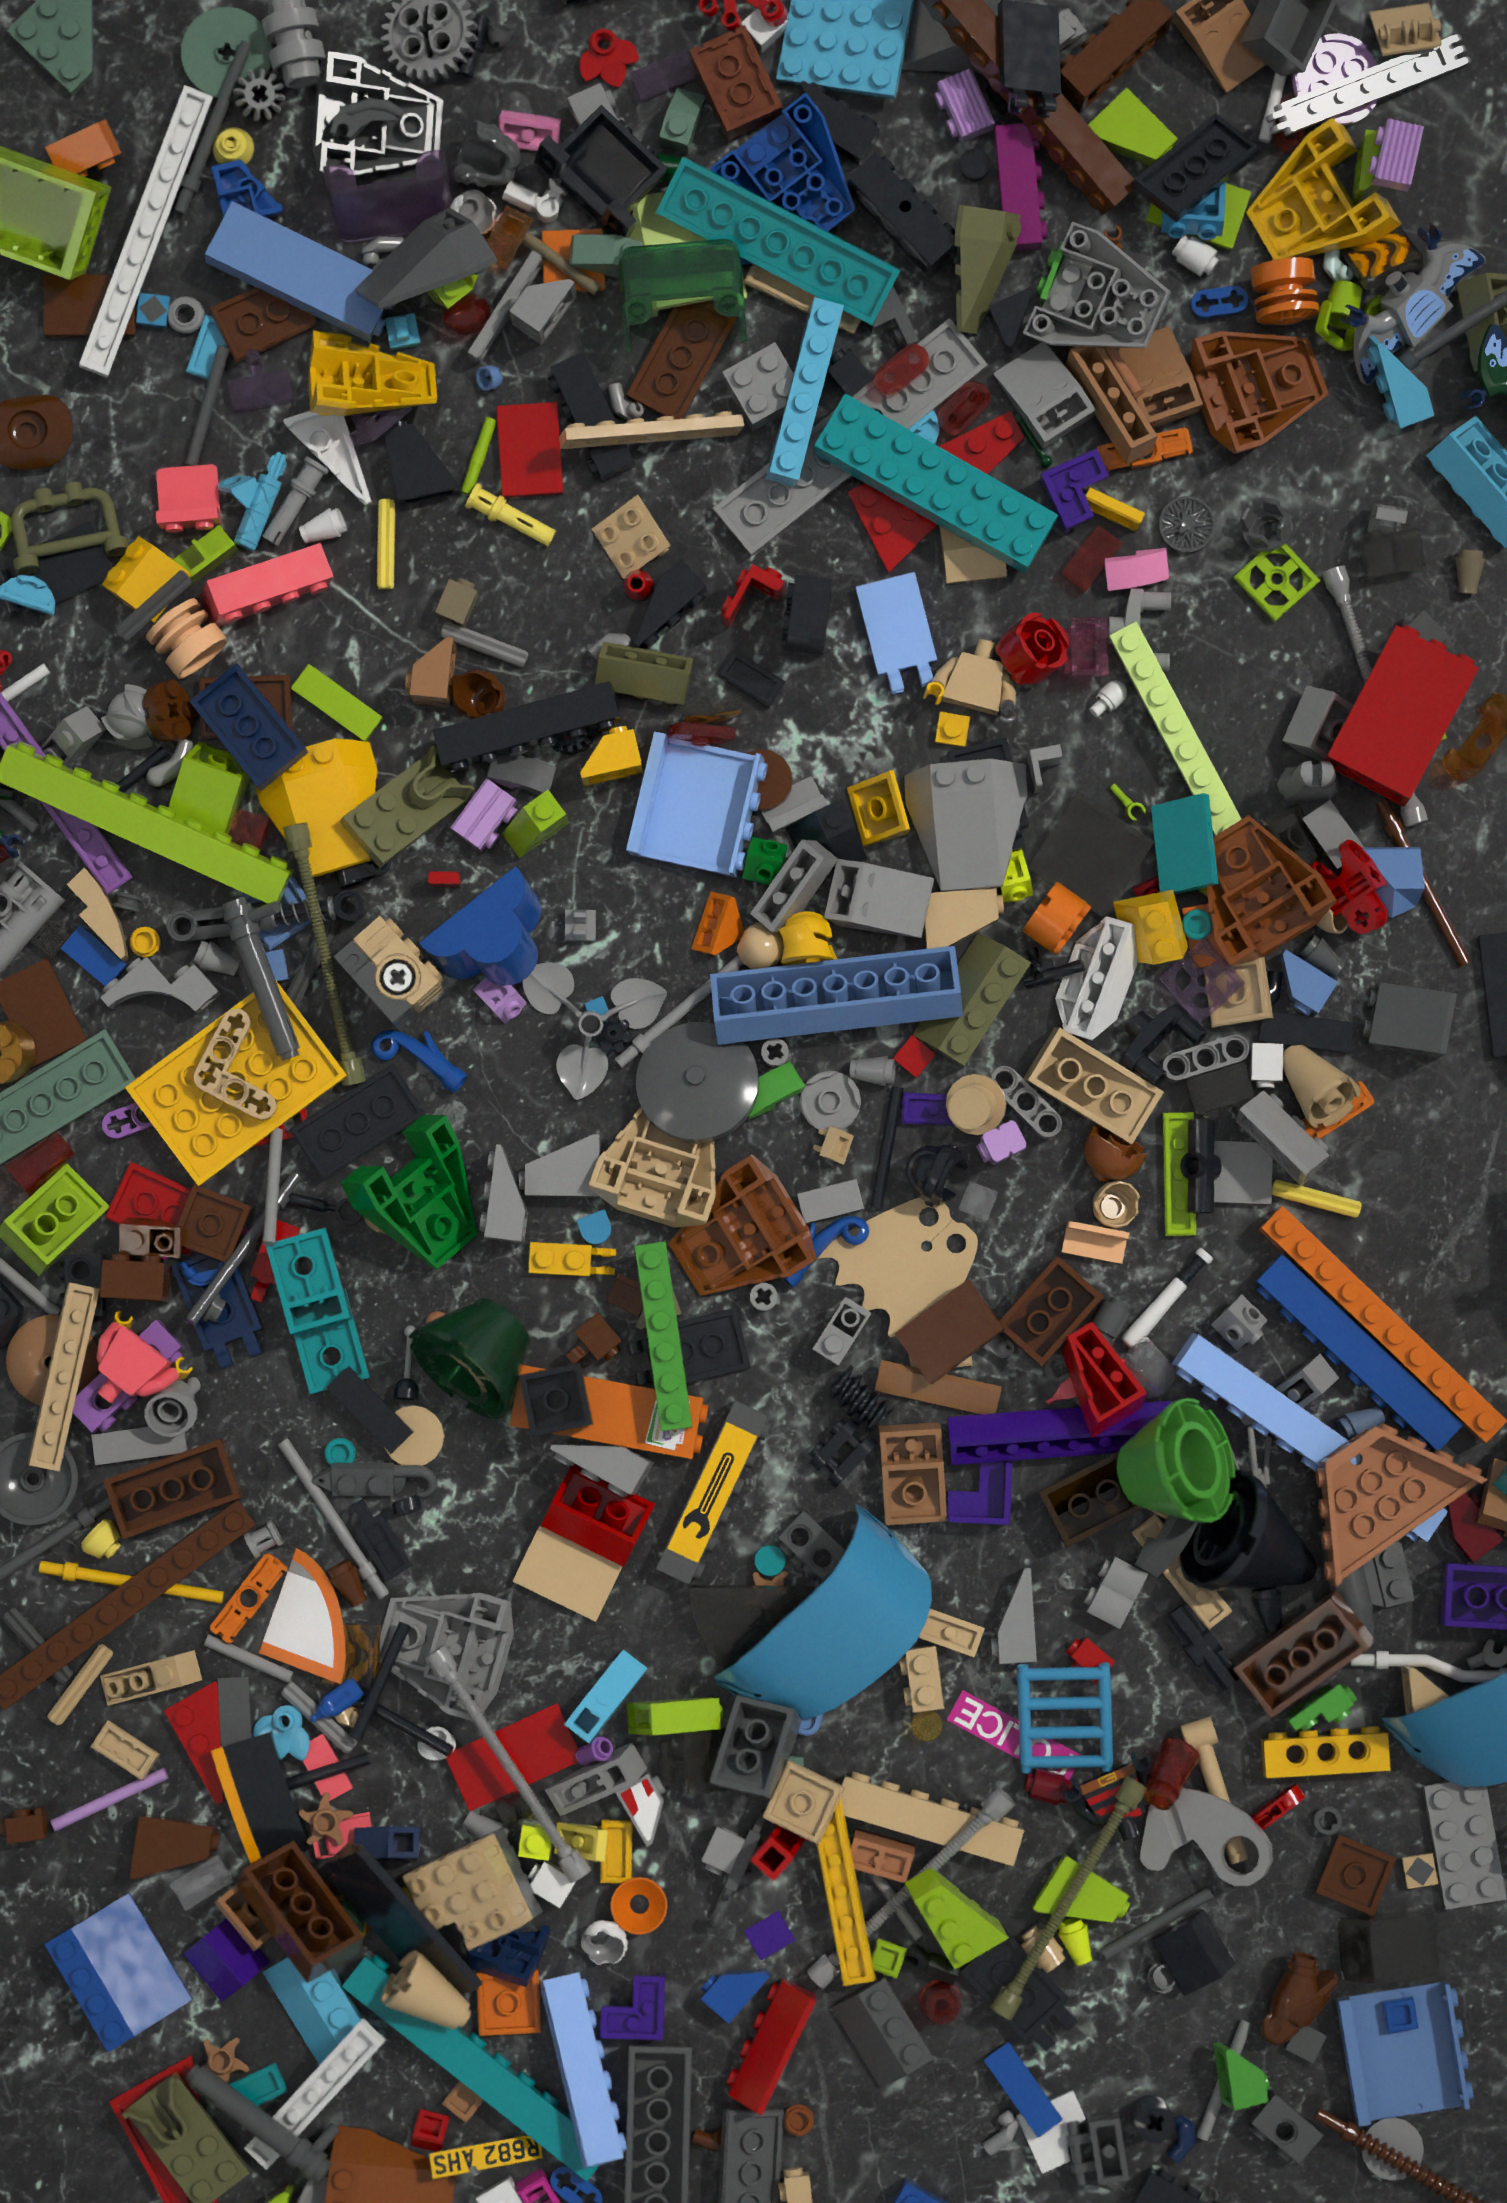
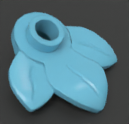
M281 1706L275 1710L273 1715L263 1716L256 1722L253 1737L272 1731L280 1760L289 1752L298 1760L303 1761L306 1759L309 1751V1735L301 1727L302 1716L294 1706ZM284 1716H287L290 1720L287 1727L282 1723Z

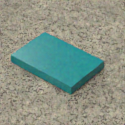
M1201 793L1151 806L1160 892L1173 890L1174 895L1219 884L1209 795Z

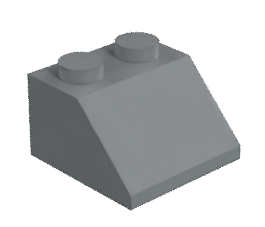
M571 279L527 286L522 293L518 291L508 305L511 308L509 313L512 325L543 345L577 297L575 282Z
M1307 685L1282 741L1304 755L1318 761H1324L1353 705L1333 691Z

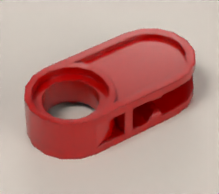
M1295 1783L1256 1811L1251 1818L1264 1830L1300 1803L1306 1795Z

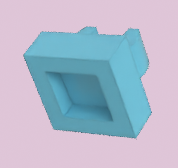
M415 313L385 318L391 350L421 345Z

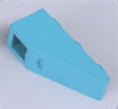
M1373 335L1369 336L1371 347L1368 348V354L1372 364L1377 365L1379 375L1375 376L1379 391L1385 394L1387 403L1383 404V409L1388 421L1392 420L1399 428H1403L1433 417L1434 412L1427 387Z
M623 1649L564 1725L585 1741L591 1743L648 1668Z

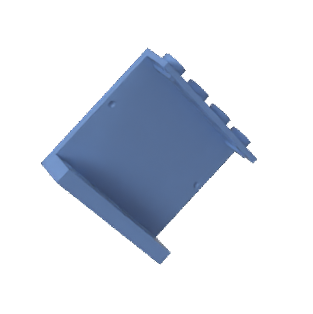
M1441 1981L1335 1998L1354 2117L1358 2126L1371 2125V2121L1382 2118L1463 2107L1465 2110L1470 2109L1469 2100H1474L1471 2082H1466L1464 2069L1469 2068L1466 2051L1460 2050L1459 2038H1463V2028L1461 2020L1455 2019L1454 2007L1458 2006L1456 1989L1450 1988L1448 1982ZM1413 1996L1419 2028L1387 2033L1382 2001Z

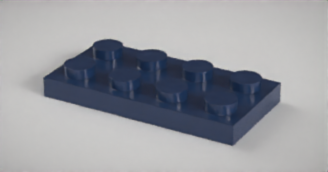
M237 663L189 701L261 791L309 753Z

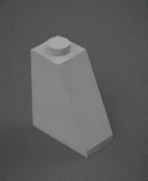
M593 1134L525 1164V1171H519V1190H525L526 1197L600 1198L599 1195L588 1188L597 1160L600 1157V1134Z

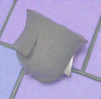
M125 684V691L117 694L108 706L107 715L101 717V720L106 729L121 746L134 750L146 749L153 746L150 737L147 735L148 732H151L146 722V719L150 718L148 708L144 709L143 705L147 690L131 684Z

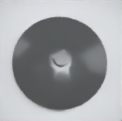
M690 1022L677 1025L663 1032L645 1050L637 1069L636 1091L644 1114L659 1131L679 1141L704 1143L725 1137L736 1130L748 1118L755 1106L759 1093V1073L754 1056L745 1042L718 1045L715 1024Z

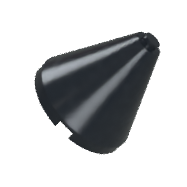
M1235 1470V1478L1230 1479L1229 1494L1232 1493L1233 1498L1226 1513L1216 1521L1198 1523L1190 1540L1180 1553V1566L1184 1578L1206 1591L1303 1585L1313 1579L1317 1570L1315 1558L1261 1480L1241 1470Z

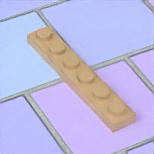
M726 411L717 413L714 417H703V414H691L686 416L685 419L674 420L673 416H663L657 418L656 421L644 422V419L636 418L628 420L625 424H615L614 421H602L597 423V426L586 427L584 423H574L568 425L559 436L560 449L736 436L744 427L743 414L733 415L732 412Z
M67 1283L27 1465L60 1471L100 1291L98 1288Z

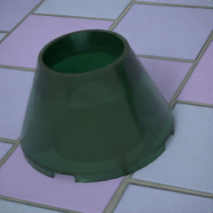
M481 1298L413 1330L409 1338H413L410 1349L414 1358L429 1378L447 1395L452 1397L454 1394H457L468 1402L466 1405L467 1409L486 1418L500 1419L509 1411L530 1345V1337L526 1329L512 1313L492 1300Z

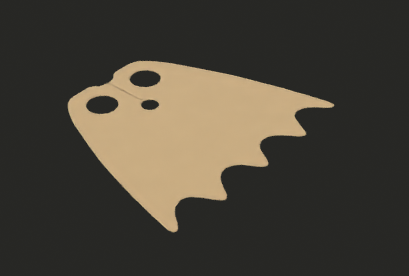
M919 1197L867 1220L869 1235L863 1243L852 1245L846 1242L843 1236H840L817 1258H833L838 1261L837 1286L858 1284L863 1288L865 1296L862 1307L868 1311L883 1309L888 1312L890 1316L889 1337H895V1333L966 1280L973 1264L978 1246L977 1236L966 1224L955 1222L950 1217V1210L944 1203L931 1207L939 1215L937 1223L933 1226H924L919 1220L921 1210L930 1207L925 1205V1201ZM857 1227L849 1231V1234L852 1236L860 1233V1229ZM952 1234H960L966 1240V1247L960 1253H952L947 1248V1239ZM924 1241L931 1242L932 1249L930 1251L922 1250L921 1244Z

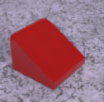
M420 2109L412 2135L411 2146L433 2152H441L450 2116Z

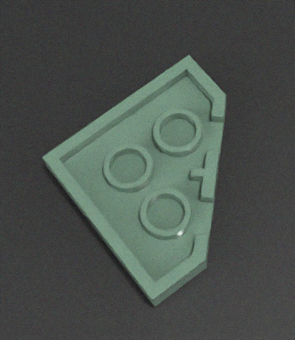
M36 0L7 30V33L72 96L94 75L93 0Z

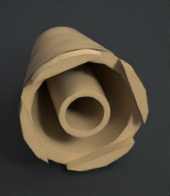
M1304 1045L1290 1046L1284 1051L1283 1071L1307 1121L1313 1127L1318 1128L1317 1124L1321 1123L1325 1127L1331 1126L1343 1119L1353 1109L1352 1100L1355 1096L1358 1099L1360 1096V1087L1354 1079Z
M416 1950L409 1952L398 1964L403 1968L397 1975L392 1973L381 1996L383 2004L393 2010L451 2030L456 2029L458 2026L460 2028L463 2027L471 2015L469 2002L422 1953Z

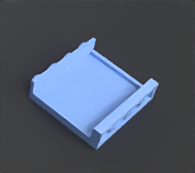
M654 731L626 851L634 856L737 878L738 871H743L747 856V853L743 852L745 841H750L753 833L754 824L750 823L752 811H757L760 803L761 794L757 793L759 781L764 782L767 774L768 764L764 763V757L759 753H756L755 756L668 737L667 734Z

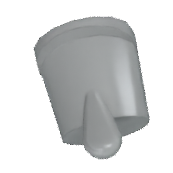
M196 1377L189 1378L187 1383L177 1380L165 1390L153 1394L145 1408L147 1425L155 1433L167 1437L181 1435L190 1429L197 1419L198 1408L194 1401V1394L201 1388L200 1381Z

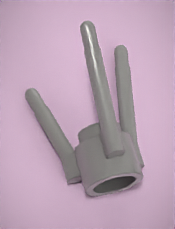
M1249 1426L1248 1444L1251 1468L1244 1469L1243 1471L1260 1479L1267 1488L1266 1484H1270L1269 1468L1272 1438L1271 1436L1266 1437L1263 1469L1258 1468L1254 1428ZM1232 1450L1235 1470H1240Z

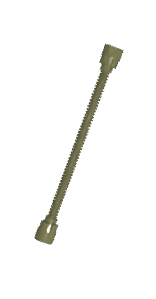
M303 822L283 827L288 851H293L294 857L298 861V868H300L299 872H301L300 876H302L301 880H303L302 884H304L303 888H305L304 894L307 895L305 898L308 899L306 901L308 903L307 907H309L308 911H310L311 922H313L312 926H314L312 929L315 930L313 933L315 934L316 945H318L319 957H321L320 964L322 965L321 968H323L324 980H326V990L329 991L327 994L329 995L332 1014H334V1022H336L334 1025L336 1026V1033H338L339 1045H341V1060L337 1062L348 1075L341 1083L342 1086L357 1084L366 1081L361 1056L356 1057L355 1050L351 1047L350 1036H348L349 1032H347V1022L345 1021L346 1017H344V1009H342L341 998H339L340 994H338L340 991L337 990L339 987L337 986L336 975H334V967H332V956H330L331 952H329L330 948H328L329 944H327L328 940H326V930L323 929L325 926L323 925L320 906H318V898H316L318 895L315 894L317 891L315 890V883H313L311 867H309L310 860L308 858L310 853L308 848L312 847L308 824Z
M1129 1776L1125 1777L1115 1795V1798H1117V1802L1114 1805L1115 1811L1110 1815L1111 1818L1106 1822L1107 1825H1104L1105 1828L1100 1832L1101 1835H1098L1097 1842H1094L1092 1846L1093 1849H1090V1852H1088L1089 1856H1086V1859H1084V1863H1082L1078 1873L1074 1876V1880L1071 1881L1070 1887L1065 1891L1066 1894L1063 1895L1064 1897L1059 1901L1060 1904L1055 1908L1056 1911L1051 1915L1052 1918H1049L1048 1925H1045V1928H1043L1044 1932H1041L1037 1939L1038 1942H1035L1034 1949H1031L1029 1956L1025 1959V1963L1020 1967L1021 1970L1019 1969V1973L1014 1977L1015 1980L1010 1981L1007 1987L1002 1986L992 2002L990 2008L1002 2017L1012 2020L1023 2000L1021 1993L1024 1990L1023 1985L1026 1984L1025 1981L1030 1977L1029 1974L1034 1970L1033 1967H1036L1035 1964L1040 1960L1039 1957L1044 1953L1043 1950H1046L1047 1943H1050V1940H1052L1051 1936H1054L1056 1929L1060 1926V1922L1066 1916V1912L1069 1911L1070 1905L1075 1901L1074 1898L1079 1894L1078 1891H1081L1080 1888L1085 1884L1084 1881L1089 1877L1088 1874H1091L1092 1867H1095L1097 1863L1096 1860H1099L1103 1853L1102 1850H1105L1106 1843H1109L1111 1836L1115 1833V1829L1119 1826V1822L1124 1818L1123 1815L1128 1814L1131 1808L1135 1810L1148 1790L1145 1785Z

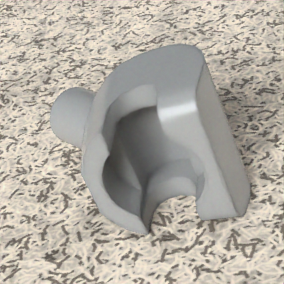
M1488 1639L1481 1653L1467 1658L1471 1670L1485 1664L1493 1668L1505 1666L1507 1664V1646H1504L1500 1654H1495L1493 1651L1495 1641Z

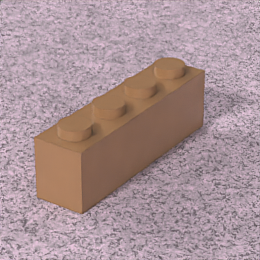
M1076 346L1070 349L1065 367L1080 384L1095 407V416L1124 463H1131L1151 453L1158 436L1103 347Z

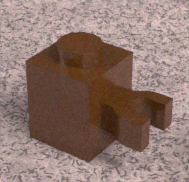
M598 1312L575 1331L582 1342L566 1354V1357L572 1364H576L591 1352L598 1361L603 1357L606 1361H609L621 1351L618 1345L622 1340Z

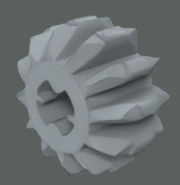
M261 68L259 78L256 79L254 72L249 70L247 74L250 82H247L242 77L238 79L239 84L245 87V90L234 89L233 93L235 95L244 96V98L237 100L235 105L240 107L247 104L242 115L247 117L252 109L255 111L254 121H259L260 111H263L265 118L270 120L272 117L268 109L269 107L277 113L281 111L280 106L273 101H285L284 95L275 94L276 91L283 89L284 85L283 83H278L272 86L271 83L276 78L275 73H272L268 80H265V69ZM257 87V90L262 87L266 90L264 96L267 100L262 103L261 99L259 103L253 100L254 93L252 90Z

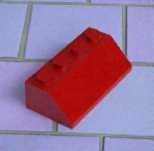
M784 1978L781 1979L779 1984L773 1982L766 1997L770 2004L765 2013L759 2012L752 2028L757 2030L752 2041L746 2039L739 2054L744 2059L739 2069L732 2068L725 2084L730 2086L728 2090L729 2096L760 2115L763 2114L816 2003L815 1993Z

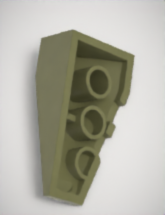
M959 205L955 229V246L960 247V263L955 264V274L959 275L961 279V289L956 294L957 331L971 334L978 333L988 311V306L992 302L1015 250L1017 238L1021 231L1019 214Z

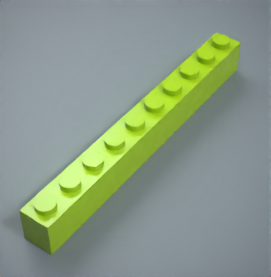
M19 741L18 744L13 743L7 746L0 762V783L267 904L273 901L281 902L294 871L287 867V861L276 856H271L270 859L259 854L260 849L250 844L243 843L240 846L231 842L232 837L224 832L215 830L214 833L203 829L204 824L195 819L187 818L186 821L175 816L176 811L169 807L159 805L156 808L147 804L148 799L140 794L131 792L130 795L119 791L120 786L111 781L103 779L101 783L91 778L92 773L85 769L75 767L72 770L63 766L64 761L50 754H47L46 757L35 753V747Z

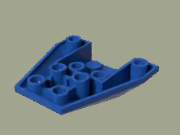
M806 92L786 107L780 116L736 150L733 149L711 166L710 170L808 222L829 231L853 213L856 208L825 116Z

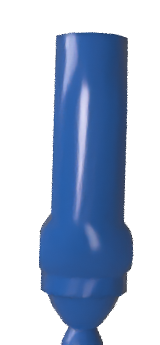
M354 1678L345 1680L322 1698L320 1705L317 1706L315 1715H311L310 1720L316 1722L317 1719H327L328 1717L340 1715L359 1701L364 1692Z

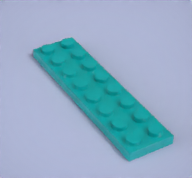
M682 157L655 212L820 299L844 305L843 311L870 325L874 324L901 269L686 157Z

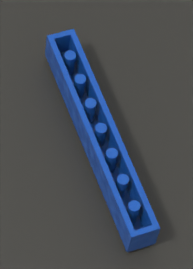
M1283 1254L1279 1255L1254 1281L1259 1286L1256 1291L1262 1298L1269 1303L1273 1299L1281 1307L1278 1312L1289 1323L1292 1324L1296 1321L1304 1329L1301 1334L1310 1343L1315 1345L1318 1342L1327 1350L1324 1356L1335 1366L1341 1363L1349 1371L1346 1376L1357 1387L1360 1388L1364 1385L1371 1392L1369 1398L1381 1409L1386 1406L1392 1411L1394 1415L1391 1419L1403 1430L1409 1427L1417 1435L1415 1439L1426 1444L1425 1450L1429 1451L1432 1449L1434 1452L1440 1450L1464 1425Z

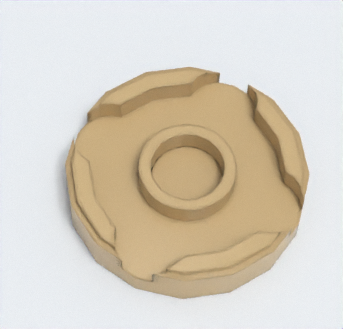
M408 1406L397 1410L395 1413L414 1432L392 1454L386 1448L385 1450L391 1459L401 1465L423 1466L437 1457L443 1448L445 1435L442 1423L434 1413L424 1407Z

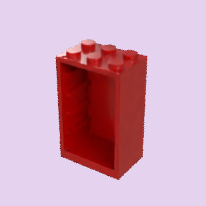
M1396 625L1324 761L1331 762L1337 773L1405 807L1420 782L1479 667L1474 665L1475 661L1464 654L1458 653L1456 656L1446 651L1447 646L1434 639L1428 642L1419 637L1420 633L1416 629L1408 625H1403L1402 628Z

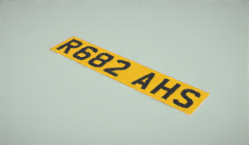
M528 2135L429 2154L433 2179L467 2173L469 2168L473 2166L478 2170L543 2158L541 2145Z

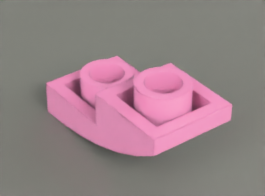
M1166 548L1136 551V555L1105 558L1108 591L1139 587L1169 579Z

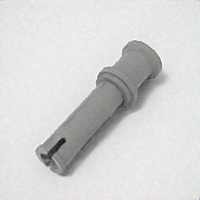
M308 456L304 458L305 464L298 476L290 481L292 489L265 533L262 534L263 538L278 547L306 499L314 497L316 494L314 489L322 476L329 472L326 467Z

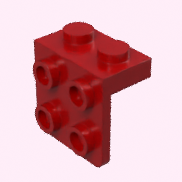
M752 564L749 571L743 569L735 584L737 585V593L734 597L729 595L722 606L721 616L723 617V625L727 628L731 627L752 587L780 601L785 592V581L781 579L783 575L770 567H766L763 570Z

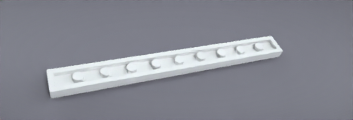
M185 85L183 87L80 360V368L106 378L109 376L213 99L211 95Z

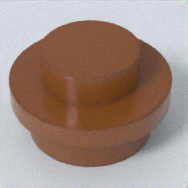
M802 2104L790 2106L783 2116L785 2129L794 2136L807 2134L814 2124L812 2111Z

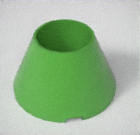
M1185 1398L1172 1402L1125 1442L1118 1454L1117 1472L1123 1492L1134 1505L1198 1523H1208L1221 1518L1231 1504L1233 1494H1229L1230 1479L1235 1478V1466L1231 1446L1220 1421L1211 1410H1204L1199 1406L1198 1400Z

